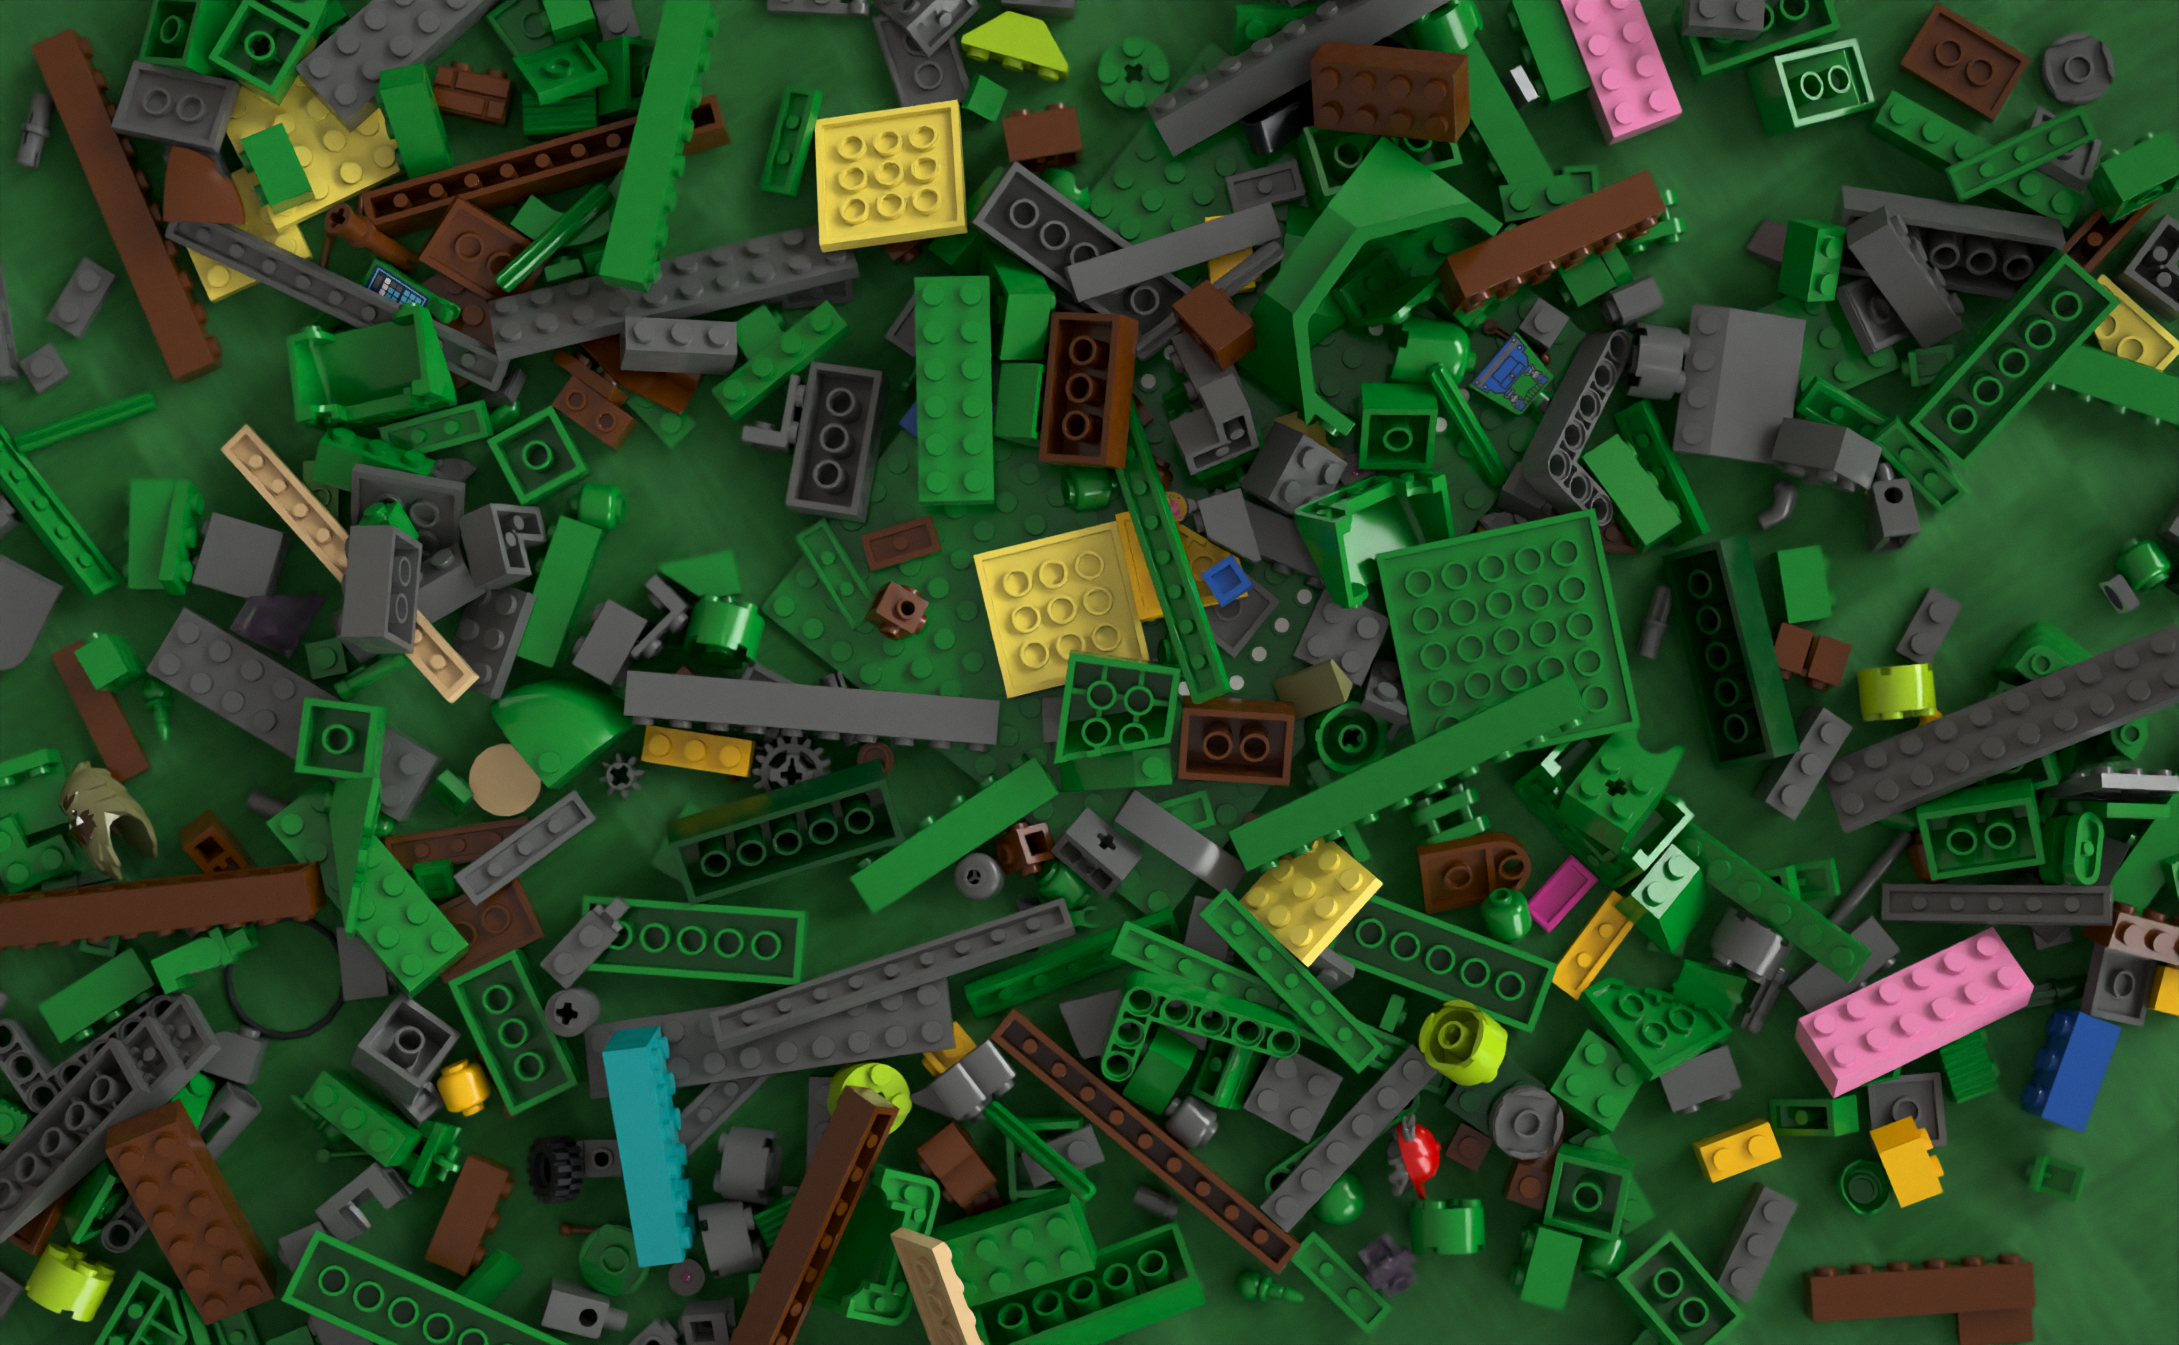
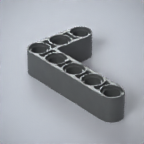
M1623 330L1590 332L1584 337L1521 462V470L1525 479L1560 515L1595 508L1598 526H1604L1612 519V500L1576 461L1630 357L1631 340Z
M164 994L153 998L56 1068L21 1020L16 1018L0 1020V1031L4 1026L7 1027L12 1033V1040L9 1045H6L0 1039V1067L28 1108L39 1114L47 1106L42 1099V1090L45 1086L53 1091L55 1097L73 1079L72 1070L75 1065L83 1068L111 1038L123 1041L132 1032L133 1025L136 1022L140 1023L147 1015L158 1019L163 1014V1004L166 1001L173 1003L181 994ZM24 1056L28 1057L33 1064V1070L30 1075L25 1074L21 1069V1061Z

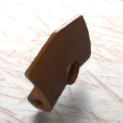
M620 333L579 343L621 387L678 415H681L706 375L620 370Z

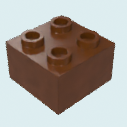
M1055 103L1046 106L1043 112L1032 114L1029 109H1021L1010 112L1009 118L1002 119L1009 163L1016 161L1032 173L1040 172L1045 168H1063L1083 164V148L1075 106L1067 107L1066 103Z

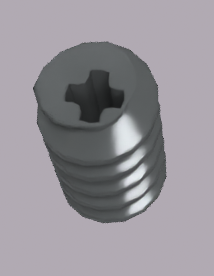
M583 986L570 987L567 990L564 989L555 993L547 1001L544 1010L545 1021L548 1028L555 1034L562 1037H573L588 1030L597 1022L598 1016L601 1013V1003L598 996L591 989ZM572 1005V1010L578 1011L577 1017L573 1018V1013L567 1011L568 1006Z

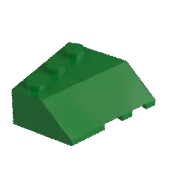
M1071 650L1069 653L1054 764L1171 743L1181 666Z

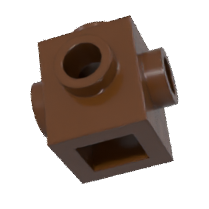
M890 581L879 588L864 619L878 626L879 632L885 637L892 640H903L913 634L917 635L922 630L927 620V615L924 612L929 602L920 598L921 594L916 589L907 585L899 586Z
M1027 822L1014 824L1006 828V835L994 840L997 848V858L1003 866L1005 875L1020 872L1021 878L1031 876L1042 871V864L1056 858L1050 851L1054 844L1046 822L1028 826Z

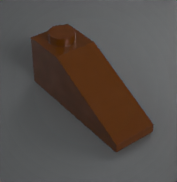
M210 809L180 830L182 849L205 873L258 868L234 834Z
M1563 1112L1564 1127L1559 1141L1553 1148L1550 1147L1547 1151L1543 1152L1544 1155L1536 1159L1527 1160L1513 1157L1501 1192L1506 1199L1542 1211L1551 1185L1557 1153L1563 1141L1569 1115Z

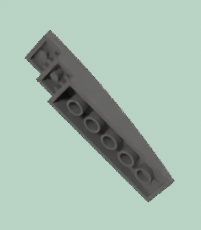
M182 993L158 1019L147 1015L123 1041L111 1038L0 1154V1244L61 1197L108 1157L105 1152V1145L110 1126L165 1105L222 1049L192 996Z

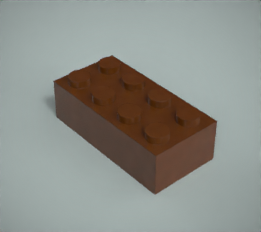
M1325 41L1310 60L1314 128L1457 143L1470 123L1468 54Z
M1052 312L1038 461L1061 466L1125 469L1138 320L1121 314Z

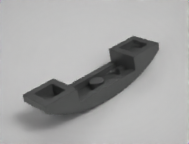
M1134 789L1131 790L1112 818V820L1219 892L1226 888L1232 893L1246 872L1241 861Z

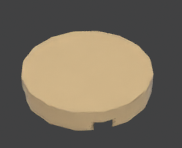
M498 744L485 749L476 757L469 774V787L471 792L474 793L473 799L482 809L498 816H514L526 812L536 802L543 790L541 779L512 744Z

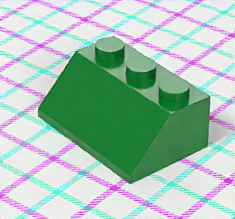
M2031 778L1958 789L1917 805V819L1931 881L2046 864L2039 812Z

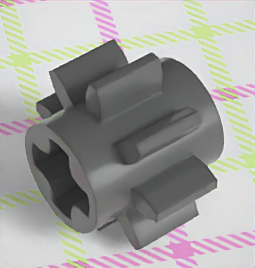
M617 753L615 756L616 763H602L607 772L606 776L599 778V781L608 782L611 786L607 792L609 796L615 794L617 790H621L622 797L628 799L630 795L628 789H643L637 782L639 776L645 775L646 771L637 770L634 766L637 763V757H632L628 763H625L622 754ZM628 768L629 770L626 775L630 778L629 783L621 782L617 784L616 782L619 777L615 774V771Z

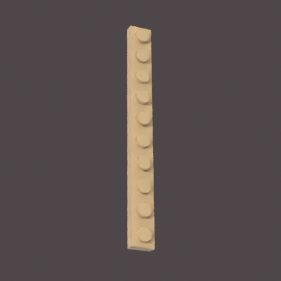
M246 424L220 450L338 581L342 583V578L347 571L345 542L350 537V534L259 434ZM417 609L413 654L405 655L442 696L453 704L479 676Z

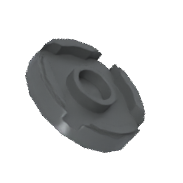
M2084 32L2069 33L2056 39L2046 49L2039 65L2040 80L2045 91L2054 100L2068 106H2085L2099 99L2107 91L2115 75L2114 58L2108 46L2101 40L2098 41L2096 38L2091 37L2092 35Z
M1531 1084L1518 1085L1503 1092L1494 1102L1489 1115V1132L1495 1144L1507 1155L1521 1160L1536 1159L1544 1155L1543 1152L1547 1151L1550 1147L1553 1148L1559 1141L1564 1127L1563 1112L1556 1099L1543 1088Z

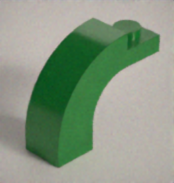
M623 169L620 170L607 188L612 193L613 199L556 251L577 252L582 251L583 246L607 241L611 226L608 209L616 206L624 173ZM531 194L510 225L534 241L564 213L553 210Z

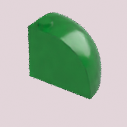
M551 679L525 684L503 694L501 699H496L488 705L494 720L502 732L549 789H563L640 725L631 724L632 716H624L625 699L601 686L572 679Z

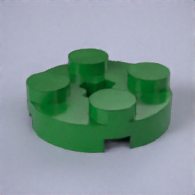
M1133 35L1128 36L1108 47L1100 59L1098 80L1101 93L1111 105L1120 110H1147L1146 107L1152 104L1157 97L1165 94L1168 89L1170 66L1167 57L1155 43L1147 39H1141ZM1129 66L1132 68L1140 67L1142 69L1140 75L1143 80L1141 82L1132 80L1130 83L1125 80L1127 77L1125 69Z

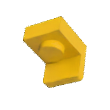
M957 1021L953 1022L956 1049L922 1053L925 1058L921 1062L934 1077L942 1074L978 1046Z

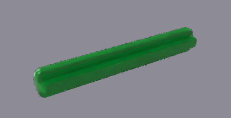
M602 183L594 186L495 275V282L505 292L513 290L613 199L612 193Z
M1437 363L1428 368L1426 375L1491 484L1494 487L1501 486L1508 479L1509 473L1445 365Z
M144 391L17 433L14 436V441L19 452L28 453L155 411L157 409V401L152 392Z
M993 1100L983 1109V1116L1080 1201L1086 1203L1095 1195L1097 1189L1091 1181L999 1102Z

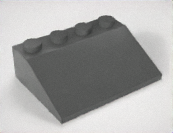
M1693 304L1689 328L1690 347L1684 364L1686 380L1684 389L1680 393L1673 451L1678 454L1782 466L1771 460L1783 417L1793 419L1806 320L1727 307Z

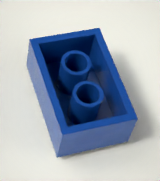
M2058 1007L2056 1013H2052L2047 1021L2045 1032L2048 1036L2044 1047H2040L2035 1054L2033 1060L2035 1072L2031 1083L2027 1082L2021 1092L2020 1102L2023 1105L2020 1111L2084 1133L2122 1027L2079 1011Z

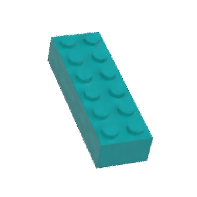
M660 1025L617 1030L602 1051L639 1268L682 1263L689 1249L693 1247L695 1236L699 1235L698 1216L696 1213H691L690 1201L693 1200V1185L690 1178H685L684 1165H687V1149L685 1143L679 1142L678 1130H681V1114L679 1108H674L672 1095L675 1094L676 1090L673 1072L667 1071L666 1059H669L670 1055L669 1042L666 1036L662 1037Z

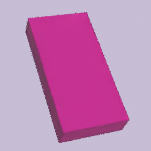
M1569 854L1527 900L1532 920L1545 932L1550 933L1598 879L1574 856Z

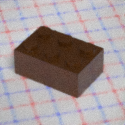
M1183 695L1178 779L1289 786L1295 720L1294 702L1215 697L1201 704H1193L1190 695Z

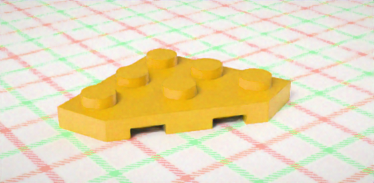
M1127 511L1115 514L1139 621L1142 623L1162 618L1164 615L1130 513ZM1175 521L1203 607L1219 604L1201 577V574L1231 555V553L1224 551L1206 538ZM1232 554V556L1234 557V559L1237 561V563H1238L1239 566L1241 567V562H1240L1239 558L1236 557V556H1234V555ZM1245 592L1236 599L1247 597L1248 592Z

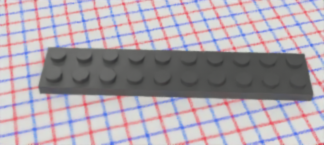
M819 224L661 260L658 279L656 283L651 282L649 293L605 285L598 275L488 301L495 350L500 362L619 334L625 316L683 319L860 277L853 249L822 252L819 246Z
M2173 624L1832 761L1824 773V778L1841 829L1845 834L2179 703V628L2177 624Z
M947 977L720 1051L717 1045L709 1013L733 1005L596 1024L584 1031L591 1100L610 1098L602 1051L617 1030L660 1025L662 1037L666 1036L669 1042L670 1055L669 1059H666L667 1071L674 1074L676 1089L956 1049Z

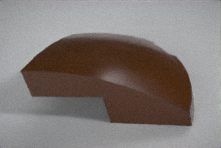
M171 146L165 178L163 221L246 224L244 207L238 189L232 179L225 180L213 167L216 166V162L193 149Z

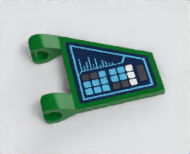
M378 257L372 262L361 286L399 304L420 303L422 307L432 312L443 323L448 324L452 320L455 321L461 313V308L458 305L438 297Z

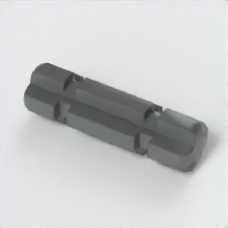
M1780 967L1773 981L1767 979L1765 985L1758 984L1747 1005L1750 1008L1749 1011H1744L1739 1021V1025L1742 1028L1756 1034L1760 1031L1764 1023L1761 1020L1763 1015L1768 1016L1780 992L1777 988L1779 984H1784L1788 976L1786 969Z

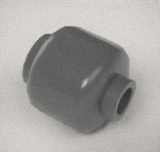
M983 852L966 855L958 862L954 871L955 886L960 894L967 899L975 901L991 899L999 894L1004 886L1006 877L999 860L992 854Z
M1193 1094L1186 1095L1182 1100L1175 1097L1163 1112V1115L1168 1118L1164 1126L1166 1133L1187 1149H1193L1197 1145L1203 1148L1219 1127V1124L1215 1122L1217 1119L1216 1111Z

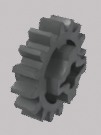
M778 734L777 745L768 740L764 745L768 753L758 752L755 759L762 763V765L753 766L752 774L761 776V778L755 781L754 787H764V793L776 790L771 781H777L781 787L791 785L790 775L786 771L791 765L793 758L796 772L799 773L794 784L832 773L833 771L824 769V767L831 763V758H821L820 754L824 746L820 744L813 748L811 746L812 736L810 735L802 742L799 741V737H791V740L786 741L784 736ZM787 750L786 757L780 762L773 761V763H770L775 755ZM801 752L807 754L815 764H808L801 756Z

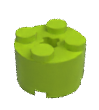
M1932 663L1857 670L1863 721L1936 715L1937 706Z
M1451 1000L1442 1004L1445 1007L1437 1014L1432 1012L1424 1021L1420 1031L1419 1047L1420 1051L1424 1053L1426 1062L1429 1066L1459 1085L1472 1086L1493 1081L1497 1076V1069L1505 1056L1508 1038L1506 1030L1497 1021L1468 1001Z
M872 1061L846 1064L833 1075L830 1081L827 1108L831 1117L837 1106V1100L846 1085L870 1088L900 1109L889 1134L894 1132L903 1123L907 1114L911 1111L912 1101L908 1085L903 1076L891 1066Z
M49 1243L31 1274L25 1290H29L27 1295L41 1306L58 1314L61 1313L62 1309L74 1311L72 1319L89 1322L94 1319L114 1280L117 1269L106 1262H94L86 1258L88 1251L80 1246L69 1243L65 1249L57 1244Z

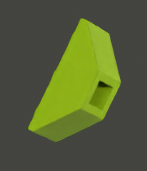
M1006 11L962 37V51L967 52V57L979 62H988V58L1002 62V67L1015 72H1023V68L1037 72V77L1050 82H1058V78L1064 80L1068 78V64L1043 20Z

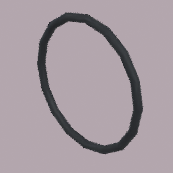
M292 917L281 918V920L277 923L285 921H294ZM314 919L296 922L309 925L327 937L339 956L337 939L331 931ZM258 922L254 924L257 931L266 926L258 925ZM234 964L227 965L225 968L224 981L230 1005L243 1023L260 1030V1035L281 1040L310 1036L329 1024L345 1002L341 982L338 1000L326 1017L311 1027L287 1033L265 1029L246 1016L235 998L231 977Z

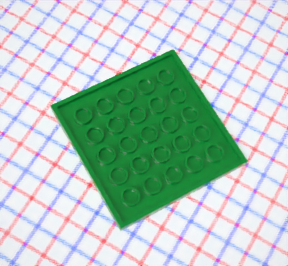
M1595 508L1375 554L1403 693L1408 707L1414 744L1566 672L1570 673L1588 713L1580 716L1583 724L1562 733L1560 727L1554 728L1546 732L1549 740L1529 749L1524 742L1512 748L1513 753L1641 727Z

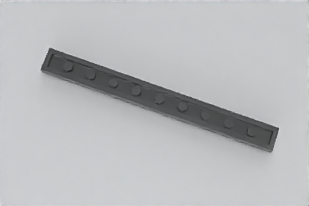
M168 223L164 237L357 328L393 321L392 314L398 311L399 306L402 305L232 224ZM433 320L449 371L493 392L499 390L511 359L499 362L495 348Z
M1064 897L711 1012L709 1014L717 1045L720 1051L1076 935Z

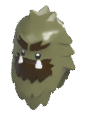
M89 761L85 763L79 762L64 783L60 802L58 803L59 807L70 822L69 833L79 846L84 849L92 866H95L104 875L120 881L123 879L119 869L121 863L112 848L110 832L124 838L141 856L146 854L155 860L158 854L155 830L151 821L145 816L142 807L127 793L125 786L111 776V772L104 768L91 767Z

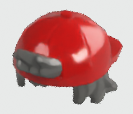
M1408 1114V1116H1403L1402 1122L1397 1123L1396 1127H1392L1385 1132L1386 1136H1393L1389 1140V1147L1386 1149L1389 1158L1388 1163L1392 1168L1388 1174V1181L1392 1184V1195L1400 1196L1411 1186L1412 1188L1415 1187L1420 1200H1426L1425 1182L1434 1177L1438 1170L1441 1145L1439 1142H1436L1430 1130L1421 1124L1415 1123V1114Z

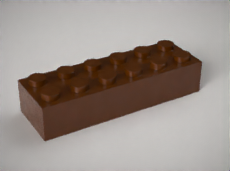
M1648 169L1447 257L1434 273L1439 274L1442 281L1438 287L1451 314L1463 310L1465 315L1484 307V302L1495 295L1497 300H1501L1518 291L1517 288L1527 281L1532 286L1551 277L1550 273L1557 270L1560 266H1562L1564 271H1567L1583 263V258L1593 252L1598 257L1612 251L1617 247L1616 244L1623 241L1626 237L1629 242L1642 238L1650 233L1649 229L1659 224L1657 219L1667 209Z
M175 1100L110 1126L105 1152L205 1325L275 1298L278 1273L181 1100Z

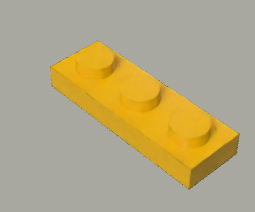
M646 725L641 761L750 777L756 741Z
M1614 890L1609 892L1556 963L1558 966L1552 983L1576 1001H1578L1582 991L1587 989L1634 926L1630 920L1614 907L1622 897Z

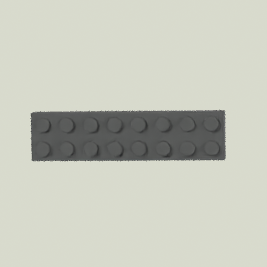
M183 608L146 672L295 760L304 697L345 702L340 695L197 610ZM387 723L379 774L383 795L380 810L397 821H409L446 758ZM323 776V777H326L328 780L332 781V782L335 783V784H336V780H337V779H347V778Z

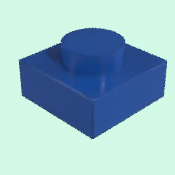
M1232 554L1201 574V577L1222 608L1253 588V585Z

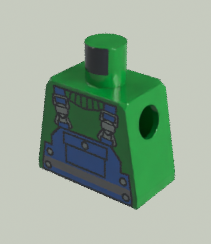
M1516 332L1510 335L1467 385L1475 392L1517 417H1520L1530 406L1543 418L1553 399L1544 390L1553 379V375Z

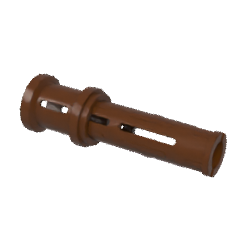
M345 203L336 204L328 211L324 226L330 234L343 236L353 248H366L399 268L403 273H412L416 269V267L406 261L409 259L419 264L418 254L376 230L374 222L370 218L357 216L354 214L353 209Z

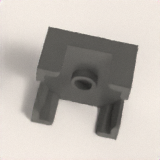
M376 1162L314 1212L336 1239L348 1243L352 1238L360 1237L371 1228V1222L360 1210L359 1206L373 1195L385 1209H389L397 1202L406 1200L416 1190L407 1182V1178L397 1166L384 1167L381 1163Z

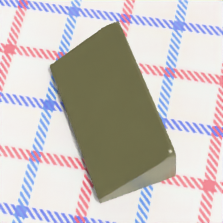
M1333 659L1275 679L1273 683L1280 701L1294 702V721L1345 703L1353 686V683Z

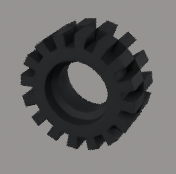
M571 1135L538 1137L539 1139L533 1141L534 1145H530L529 1152L531 1155L527 1156L530 1168H526L527 1175L531 1176L528 1184L529 1187H534L532 1195L537 1197L539 1203L543 1204L574 1201L581 1194L579 1189H583L584 1183L581 1181V1177H585V1170H581L584 1158H579V1154L582 1152L580 1146H576L577 1141L575 1138H571Z

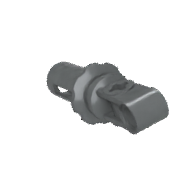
M228 1081L208 1103L197 1130L201 1138H203L225 1112L230 1116L229 1120L206 1145L215 1163L262 1110L261 1105L253 1095L231 1081ZM131 1195L128 1196L119 1211L104 1226L101 1233L103 1245L114 1253H122L135 1247L151 1231ZM119 1225H123L129 1230L130 1239L128 1242L119 1238L117 1233Z

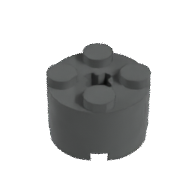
M1634 322L1628 332L1634 333L1630 357L1619 376V382L1626 383L1627 387L1622 389L1621 393L1625 396L1669 401L1674 392L1682 393L1684 389L1686 374L1684 371H1681L1683 357H1686L1689 351L1690 336L1682 334L1678 328Z
M1729 905L1708 941V944L1711 946L1709 951L1712 953V957L1729 967H1732L1734 962L1743 966L1742 970L1747 977L1761 985H1765L1767 979L1773 981L1794 944L1786 938L1782 942L1783 937L1776 934L1775 930L1742 909L1737 916L1738 911L1735 906Z
M735 1125L729 1133L722 1132L718 1144V1153L723 1155L721 1170H717L715 1173L714 1192L721 1193L724 1200H742V1202L770 1205L774 1197L768 1196L770 1187H778L782 1167L783 1146L776 1145L775 1143L776 1138H782L780 1131Z
M722 1200L698 1206L699 1221L703 1220L705 1226L703 1232H701L714 1279L758 1269V1266L764 1264L762 1254L764 1251L759 1231L752 1233V1230H756L752 1203L742 1202V1200Z

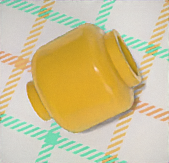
M463 1059L441 1070L442 1076L437 1081V1088L448 1111H462L464 1117L485 1108L483 1101L491 1095V1087L479 1063H470L468 1059Z

